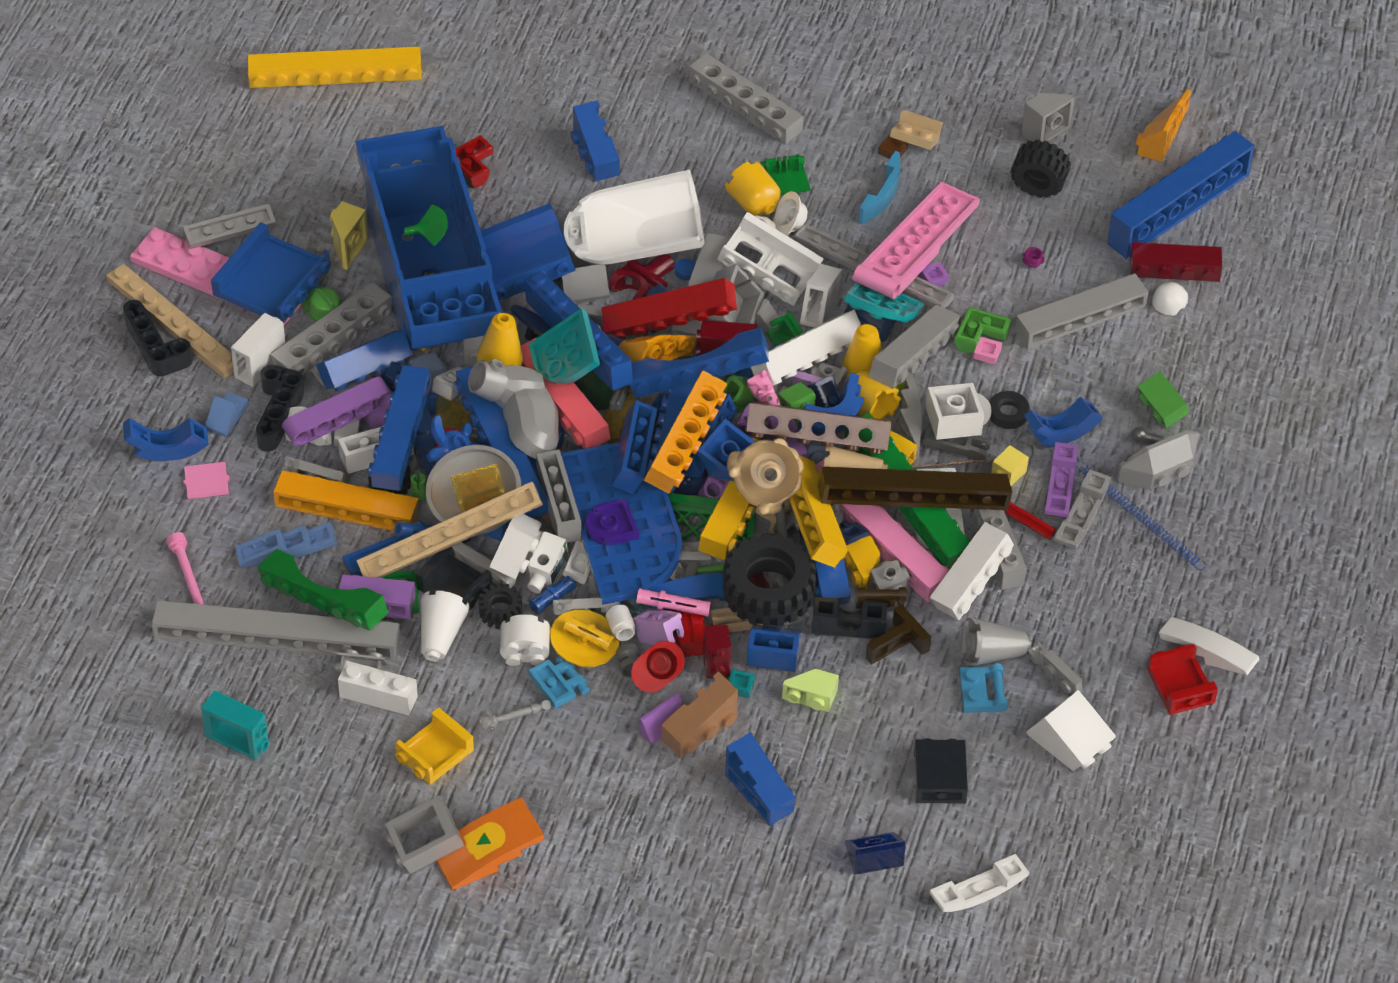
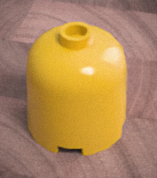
M755 161L754 164L746 162L732 172L733 179L730 183L726 182L725 190L746 212L753 216H763L772 213L776 209L780 200V188L758 161Z
M862 370L856 372L855 374L859 375L858 384L861 385L859 397L864 398L857 416H863L870 412L876 419L884 420L888 415L892 417L901 401V397L898 396L899 390L896 387L892 389L869 378L870 371Z

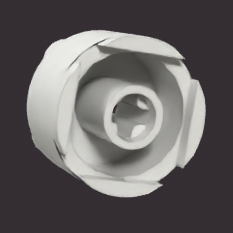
M515 615L510 617L509 622L505 623V620L502 622L500 654L506 659L507 665L518 666L520 662H530L532 665L537 666L545 662L549 655L550 625L547 621L544 620V623H542L534 615Z

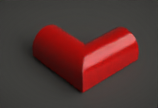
M479 135L455 149L463 176L474 187H479L487 181L489 169L481 161L491 156L494 152V147Z

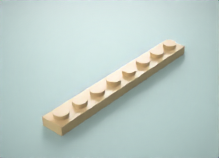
M124 263L106 275L107 281L129 300L141 301L149 316L173 337L188 340L192 353L223 379L234 373L232 353Z
M530 482L357 560L363 577H384L543 504L534 483Z

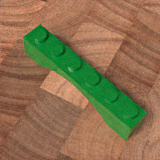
M275 549L257 566L261 582L266 587L279 590L284 595H290L302 603H308L318 610L326 611L338 619L352 623L356 627L371 631L389 613L383 595L365 587L334 589L318 585L307 579L299 571L294 556L279 549Z

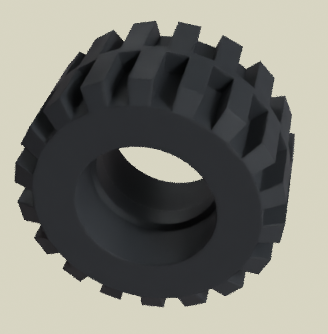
M1030 140L1019 148L1010 171L1012 174L1011 178L1015 181L1014 184L1020 187V190L1023 192L1026 191L1029 195H1036L1040 198L1042 196L1048 198L1061 192L1070 171L1071 162L1068 155L1064 154V150L1058 148L1056 144H1050L1049 141L1045 140L1044 142L1040 140L1033 142Z

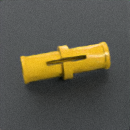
M571 615L564 626V630H568L583 638L582 641L586 643L590 641L607 651L614 640L613 636L596 629V625L592 623L588 625Z

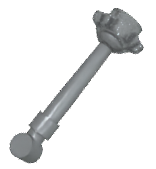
M544 700L539 704L534 703L528 707L498 716L486 710L483 712V716H480L482 728L491 733L495 731L498 722L531 713H539L541 710L547 711L551 707V702Z

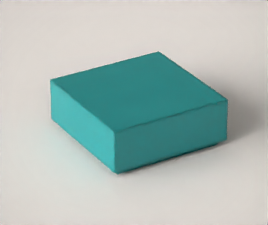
M732 669L728 681L738 689V696L750 698L756 674Z

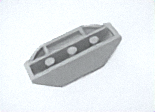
M1185 430L1143 448L1132 455L1127 461H1122L1118 464L1116 480L1120 483L1152 490L1159 486H1165L1168 482L1177 478L1187 476L1191 472L1198 446L1199 432Z

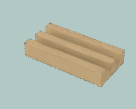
M730 608L711 610L712 624L729 623L725 624L728 625L729 632L751 630L753 626L749 621H744L737 617V612H732Z

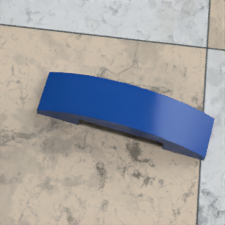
M723 573L700 574L662 583L654 590L655 592L663 590L666 591V594L701 601L715 598L725 601ZM651 597L652 600L668 603L672 602L670 600Z

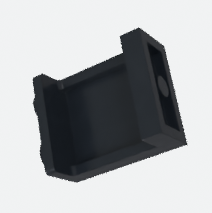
M451 546L437 552L415 574L418 590L423 593L429 592V595H435L436 591L453 593L463 598V604L466 605L468 602L469 610L475 606L480 593L483 594V590L485 588L489 590V586L492 585L491 572L489 570H485L481 574L456 559Z
M915 739L916 803L966 804L968 783L965 740Z

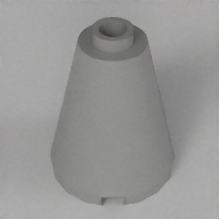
M975 617L967 618L966 621L969 624L962 628L961 653H966L967 659H963L967 666H977L1025 656L1027 650L1031 648V638L1027 636L1025 631Z

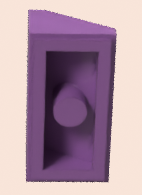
M675 693L640 718V734L649 743L653 744L661 738V725L683 705L678 693Z

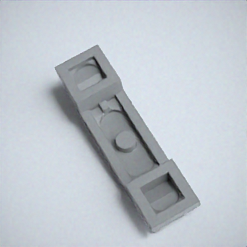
M1089 469L1081 485L1080 493L1065 521H1062L1054 541L1074 549L1079 546L1102 504L1112 477Z

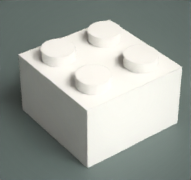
M973 383L928 387L925 408L936 440L982 435L984 412Z
M524 514L513 518L490 564V568L514 579L517 578L519 572L524 574L543 532L539 531L542 523Z

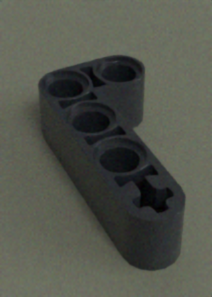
M129 300L124 304L123 312L126 327L153 375L166 376L185 369L192 364V351L188 340L179 338L164 343L141 301Z
M266 365L260 372L262 390L265 394L272 396L256 427L258 447L267 452L273 451L278 447L285 433L282 424L288 418L290 408L299 406L304 396L302 374L299 371L277 365Z

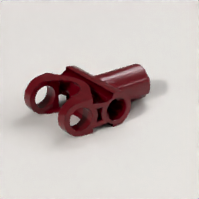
M669 254L658 255L645 266L636 260H629L625 266L613 273L608 282V287L613 292L624 289L638 291L633 300L645 297L650 288L662 284L667 289L668 283L662 277L675 268V263ZM626 275L632 278V285L625 284Z

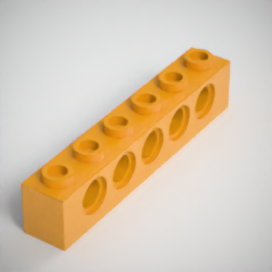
M702 370L644 481L668 494L673 486L679 487L685 476L681 473L682 469L688 470L693 460L690 454L693 453L695 455L702 443L698 440L699 437L704 439L710 428L706 423L708 421L713 422L719 411L715 406L721 407L727 395L723 392L727 385L726 382Z

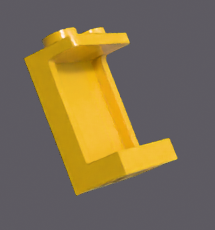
M438 707L432 712V722L407 742L403 743L401 740L395 742V756L402 765H407L411 768L418 779H424L431 785L474 751L473 735Z

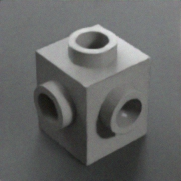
M898 560L885 561L877 568L871 570V577L876 590L898 589L899 587H906L908 589L907 580L910 579L905 566H900Z

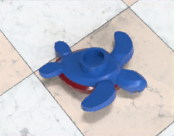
M433 417L431 431L436 442L434 448L427 453L426 457L430 463H435L457 448L480 445L476 442L471 443L469 438L472 433L471 424H464L461 431L455 428L444 430L441 417Z

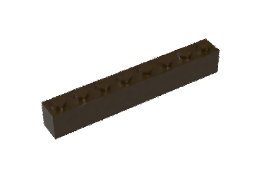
M821 467L817 484L821 503L1008 510L1012 496L1008 475L996 473Z

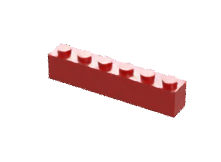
M721 278L601 307L603 332L606 335L612 334L618 338L625 339L629 335H644L646 331L665 330L667 326L671 325L683 326L692 320L704 321L713 315H728L730 311L737 310L735 284L726 278Z

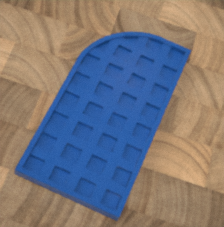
M620 442L561 453L581 519V539L602 605L636 599L639 588L650 591L656 590L675 571L682 550L681 533L668 493L646 483L644 479L633 495L611 486ZM625 498L639 531V539L616 545H603L593 541L585 529V519L592 511V508L602 503Z

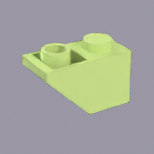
M813 669L784 680L782 699L788 700L791 703L809 706L815 710L829 712L838 691L839 675Z

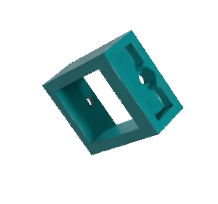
M214 690L201 707L205 737L256 760L261 753L267 750L270 743L265 713Z

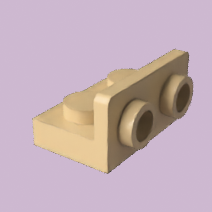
M902 110L899 122L892 128L890 137L931 150L939 142L943 123L907 110Z

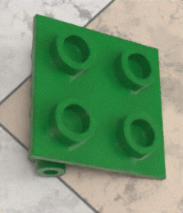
M796 154L789 156L788 160L786 156H783V161H781L780 157H777V161L776 158H765L764 161H760V164L779 186L780 195H785L791 191L796 193L811 191L803 166L805 164L804 156Z

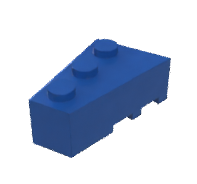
M598 100L573 106V131H571V139L573 144L578 146L579 157L585 160L586 171L592 175L595 182L620 175V160L611 136L608 137L603 126H606V121L604 118L600 119L599 117L600 105Z

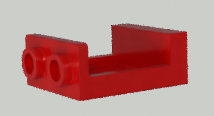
M1195 644L1181 645L1175 649L1164 652L1158 651L1149 656L1147 671L1169 715L1214 704L1216 701L1218 688L1214 681L1208 682L1195 656L1197 649Z

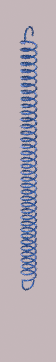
M1119 493L1117 495L1115 494L1114 497L1111 496V498H1114L1115 500V497L1118 496ZM1124 496L1120 502H1118V500L1120 499L1119 497L1115 501H1117V503H1120L1121 505V503L1123 502L1122 500H1125L1126 496ZM1130 502L1131 504H1128L1126 508L1124 507V505L1121 506H1123V508L1127 510V508L1132 505V502ZM1131 507L1130 510L1127 511H1130V514H1133V516L1135 517L1134 513L1136 511L1134 510L1133 513H1131V510L1134 509V507ZM1145 512L1140 515V518L1145 515ZM1154 522L1152 524L1150 523L1149 526L1146 525V527H1149V530H1152V532L1154 533L1153 529L1155 527L1153 526V528L1150 529V526L1153 525ZM1165 531L1162 537L1159 536L1161 534L1160 532L1156 535H1158V537L1162 538L1163 540V537L1167 534L1168 531ZM1169 533L1164 539L1165 543H1168V545L1169 542H1171L1174 539V536H1172L1173 538H1170L1169 541L1166 542V540L1170 537L1171 533ZM1175 539L1176 541H1173L1172 544L1169 545L1171 546V548H1173L1172 545H1174L1177 542V539ZM1183 546L1181 548L1179 547L1178 550L1175 549V551H1178V554H1181V556L1183 557L1182 553L1185 552V550H1182V552L1179 553V550L1182 549ZM1186 552L1184 555V559H1189L1191 556L1189 555L1188 558H1185V556L1188 554Z

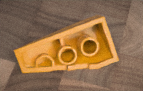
M1187 89L1146 126L1143 133L1138 134L1136 145L1139 146L1137 155L1163 162L1189 107L1192 90Z
M655 335L623 341L618 347L633 363L647 358L672 361L680 356H690L697 343L696 335Z

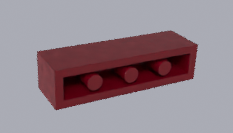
M1132 242L1130 275L1136 274L1139 278L1220 282L1222 247Z

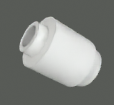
M625 605L612 606L606 613V619L611 632L619 641H627L635 634V624L630 611Z

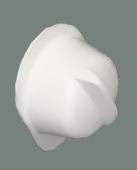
M788 192L781 198L773 219L777 230L786 236L790 232L798 231L807 219V208L800 201V197L796 192Z

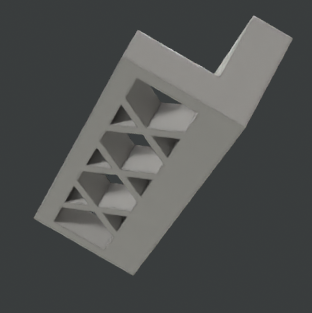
M265 204L183 226V239L187 240L189 249L250 234L260 222L267 224L268 228L276 227V221L270 205Z

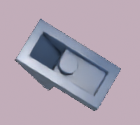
M227 392L224 398L215 396L205 425L207 430L226 437L249 406L248 399Z

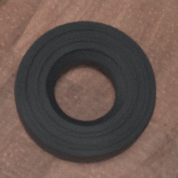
M1002 391L991 398L989 402L991 405L990 420L996 426L1004 429H1015L1026 423L1027 419L1024 416L1030 411L1028 400L1023 395L1014 391ZM1004 405H1012L1017 408L1018 412L1014 415H1006L1000 411V408Z

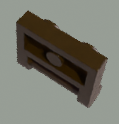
M857 587L855 609H861L863 601L887 603V611H894V608L901 604L904 606L905 601H907L906 587H899L898 589L865 590V587Z

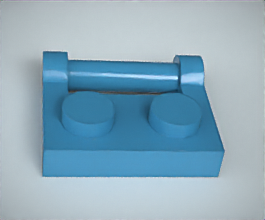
M996 663L989 667H960L959 677L963 713L1003 712L1008 709V702L1004 697L1002 680L1004 668L1002 664ZM985 678L993 679L994 700H988Z

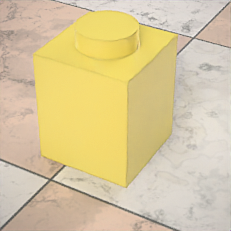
M1009 445L993 461L991 473L1007 474L1012 486L1027 472L1028 456Z

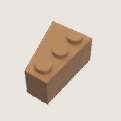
M719 671L713 676L715 681L706 690L701 687L696 692L698 697L689 706L683 704L661 725V740L680 758L687 753L695 751L698 745L706 740H711L717 732L731 726L737 719L738 689Z

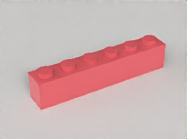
M537 337L521 345L523 355L522 366L532 368L535 371L528 344L537 339ZM544 378L548 393L558 408L560 423L565 431L569 430L572 433V438L578 446L581 445L584 449L597 447L611 439L607 422L574 382L555 384Z

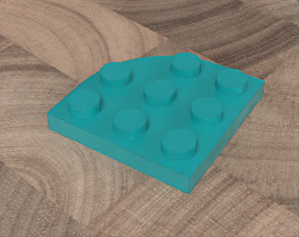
M857 282L847 292L844 299L845 302L849 303L850 307L856 310H865L875 319L881 320L884 317L903 323H908L909 320L915 319L925 304L903 293L896 296L895 299H891Z
M582 308L528 344L536 371L541 373L543 378L555 384L575 382L600 365L588 313Z

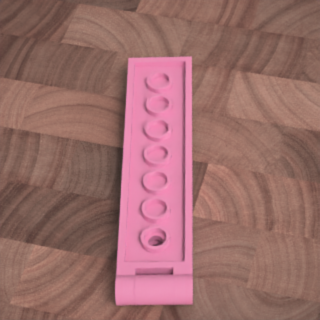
M941 181L865 261L858 265L852 280L891 299H895L939 254L941 245L979 206L980 199Z

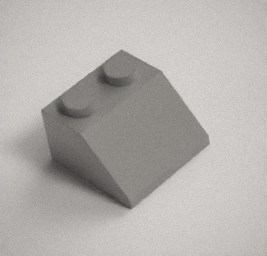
M1039 93L1035 97L1029 98L1024 105L1021 134L1033 142L1035 140L1044 142V140L1051 141L1071 127L1075 97L1069 94Z

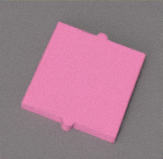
M225 462L184 467L186 480L183 483L187 488L188 499L229 494L228 481L230 477L227 475Z

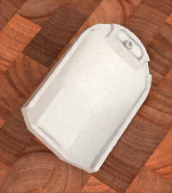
M690 170L610 187L585 196L579 201V205L574 211L569 212L564 223V237L569 249L584 261L594 264H613L703 247L705 242L700 207Z

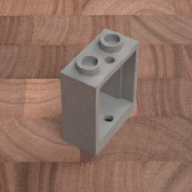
M440 795L385 823L389 833L385 834L390 846L392 848L396 847L397 853L394 854L399 866L401 868L405 866L410 874L465 846L449 809ZM438 816L445 835L407 854L399 835Z

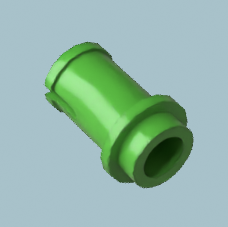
M415 473L411 476L412 489L410 490V496L418 498L419 502H423L426 500V476L420 473V480H418V475Z

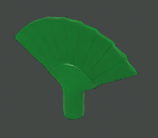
M432 204L418 224L404 227L405 235L420 234L435 246L447 231L448 218L443 209Z

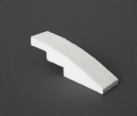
M1171 617L1159 631L1162 640L1186 646L1195 644L1197 648L1195 655L1204 657L1206 665L1248 675L1260 660L1258 655L1216 632L1181 619Z

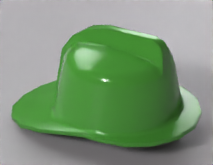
M319 286L314 289L312 288L305 301L301 303V306L317 322L344 302L333 289Z

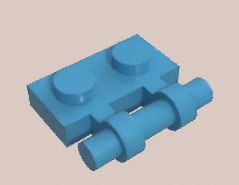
M561 656L556 658L558 664L555 666L548 659L528 670L529 677L546 699L551 702L554 709L575 699L576 692L574 689L579 690L582 695H586L590 691L586 684L587 680L583 675L577 673L575 665L567 662ZM562 674L567 675L570 679L566 681Z

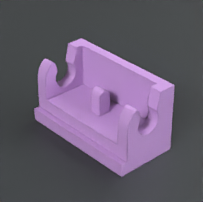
M649 608L632 618L640 643L651 645L661 641L675 643V638L673 637L675 629L677 630L678 637L683 638L684 629L680 619L682 618L681 613Z

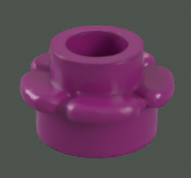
M1030 247L1023 254L1022 260L1025 265L1035 268L1043 264L1045 259L1043 252L1039 248Z

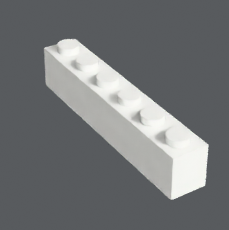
M855 310L840 314L768 350L769 362L751 367L754 376L765 370L774 386L782 382L781 377L784 376L787 379L798 374L797 369L803 371L812 367V361H815V363L821 362L828 358V353L834 355L843 351L842 346L844 345L848 348L857 327L861 325Z

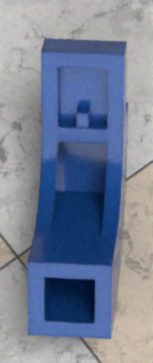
M849 374L844 383L841 403L831 408H822L806 403L803 409L856 416L864 401V398L859 397L861 385L858 384L859 375ZM800 420L798 423V430L802 428V423ZM815 422L812 425V431L817 435L823 434L826 430L822 422ZM839 425L835 429V433L842 432L846 426Z
M1079 397L1068 409L1055 416L1044 417L1032 410L1024 416L1029 422L1028 428L1040 444L1054 447L1055 442L1069 443L1082 437L1104 419L1095 406L1082 397Z
M130 418L123 422L124 441L134 446L136 456L152 461L184 459L198 453L209 445L207 427L191 418H188L173 429L164 431L151 430Z

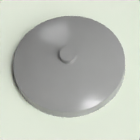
M469 445L449 452L436 463L427 480L426 498L432 515L441 523L522 486L516 465L506 454L489 446ZM506 522L499 524L493 528H490L477 535L486 534L491 531H494L502 525H504Z

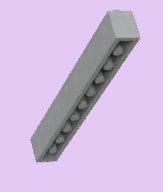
M157 601L152 621L155 639L336 655V652H343L345 649L357 651L360 655H368V652L380 653L382 657L390 661H396L400 640L399 623L380 621L371 631H368L364 628L356 627L346 620L317 614L307 615L294 612H275L243 607L232 608L221 605L211 606L174 601Z

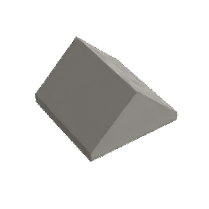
M593 263L575 266L576 271L558 278L561 290L574 303L610 298L605 264Z

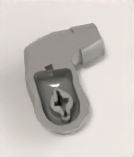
M493 359L491 362L477 361L469 374V390L490 402L497 403L503 408V415L508 424L510 439L514 445L526 455L535 459L537 453L555 450L559 440L558 408L548 393L543 375L532 368L504 365L497 359Z

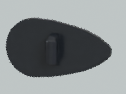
M519 305L511 306L510 311L527 326L526 340L530 341L536 337L538 338L551 329L538 314Z

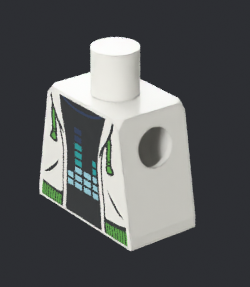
M545 531L543 532L528 564L531 579L527 586L529 590L534 593H540L543 586H553L558 582L569 558L566 539Z

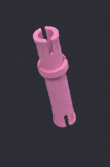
M641 588L638 590L636 601L638 604L656 606L659 610L666 608L704 615L706 617L709 615L711 605L710 601L666 594V591L663 590L655 592ZM651 597L670 600L672 602L668 603L652 600ZM676 602L696 605L697 607L678 605Z

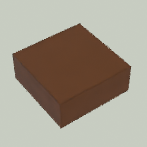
M889 134L878 147V154L890 159L893 153L898 151L901 158L908 149V143L892 138Z

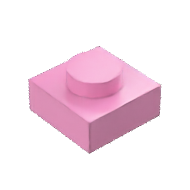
M980 337L973 359L995 365L1002 349V342Z

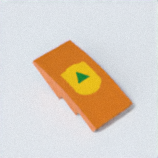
M520 797L496 808L458 830L465 846L442 857L436 863L451 889L455 890L498 872V865L521 856L522 849L544 841V834L523 798Z

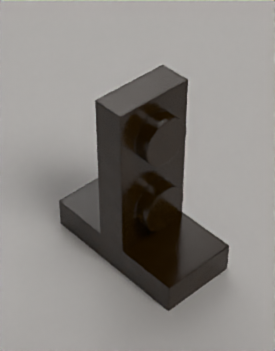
M902 604L894 608V626L887 633L880 637H874L867 643L866 659L871 665L909 643L921 655L930 651L931 635Z

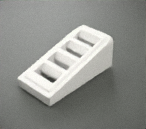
M458 366L436 376L433 379L432 392L450 401L457 396L453 382L456 381V371L463 368Z

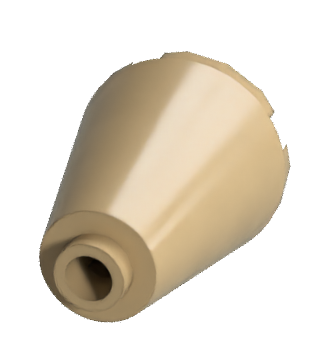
M826 446V451H830V455L825 457L824 467L888 469V465L884 464L883 459L834 446Z

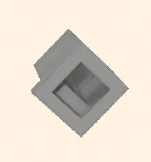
M821 362L819 368L814 367L812 369L811 375L820 378L833 375L836 383L839 384L841 392L847 379V367L843 366L841 369Z

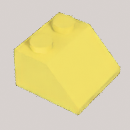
M341 201L339 206L334 208L330 215V221H332L331 235L343 269L347 270L368 241L366 209Z

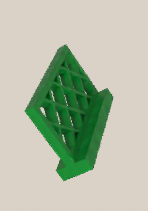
M669 493L668 496L674 514L679 518L676 520L677 524L684 523L689 531L681 535L682 542L692 534L700 541V535L697 531L706 526L720 499ZM755 510L752 518L745 521L749 522V527L744 530L742 536H737L736 540H744L746 542L748 537L753 536L756 519ZM692 516H699L702 522L692 527L687 519Z

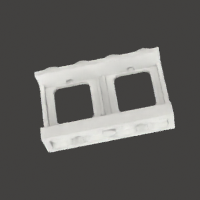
M748 212L743 217L740 226L729 242L723 246L717 258L727 267L737 264L749 276L750 280H753L763 289L773 293L792 306L796 304L806 289L807 282L824 259ZM743 242L762 254L757 264L734 251L739 243ZM778 266H783L798 275L800 281L797 286L793 287L773 275L775 269Z

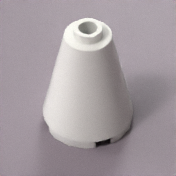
M436 591L435 595H429V592H425L422 595L421 653L427 660L437 662L439 659L445 658L469 612L468 602L466 605L463 604L462 597L445 591Z

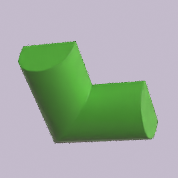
M968 307L955 336V346L962 352L971 353L975 351L982 335L1006 341L1012 319Z

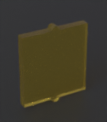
M441 396L437 397L435 416L441 417L444 430L455 428L461 431L464 424H471L469 411H464L463 406L458 404L457 401L453 402Z

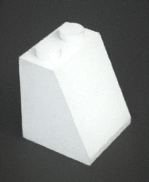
M1079 690L1061 702L1026 731L1028 736L1072 771H1075L1080 766L1086 769L1095 761L1093 756L1097 752L1101 756L1112 747L1109 742L1116 737Z

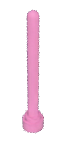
M181 532L173 533L166 539L168 548L178 558L193 603L204 605L185 552L187 546L185 535Z

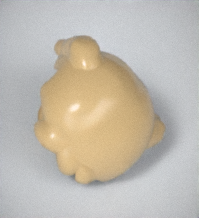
M777 438L773 441L760 440L746 447L743 451L731 452L727 461V470L729 476L734 478L737 490L746 501L757 506L760 515L772 516L779 513L783 502L800 489L803 462L794 448L788 447L784 439Z

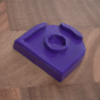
M625 498L596 505L585 519V529L588 536L599 544L616 545L639 539V531Z

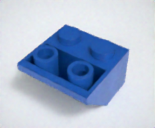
M753 625L748 643L747 666L795 672L802 630Z

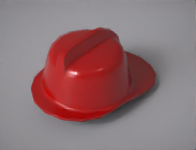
M661 641L651 646L633 663L631 676L635 686L647 693L663 689L683 670L685 658L681 648L669 641Z

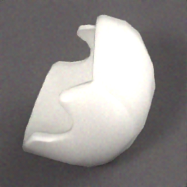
M1165 282L1159 285L1152 298V305L1157 311L1171 316L1177 315L1180 309H1185L1188 303L1187 291L1183 286L1175 282Z

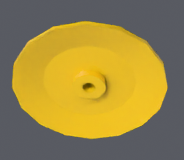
M572 610L563 613L554 620L550 629V641L556 653L567 662L580 667H596L606 664L615 656L616 650L619 647V640L614 637L613 643L607 651L590 641L586 643L582 641L583 638L568 630H564V626L571 615L588 625L592 623L596 625V629L613 636L607 619L603 615L590 610Z

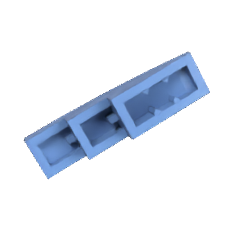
M329 521L307 530L305 525L283 534L277 529L237 545L235 549L239 565L241 567L261 564L275 549L298 558L338 545L333 525Z

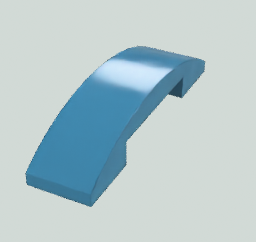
M898 151L893 153L886 164V182L878 195L875 196L868 193L861 204L858 223L864 224L874 219L893 200L898 188L901 162Z

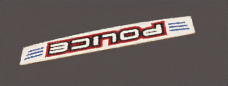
M995 459L917 466L912 468L921 469L990 462L994 461Z

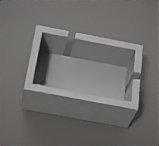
M737 264L717 271L713 280L726 278L737 285L735 286L737 310L730 311L725 316H709L706 321L754 324L764 292L753 280L747 281L749 276Z

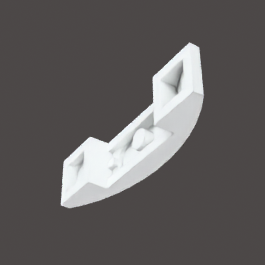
M1014 854L995 862L991 870L955 885L952 881L931 889L929 893L943 912L959 911L979 905L1002 894L1029 875V871L1018 856Z

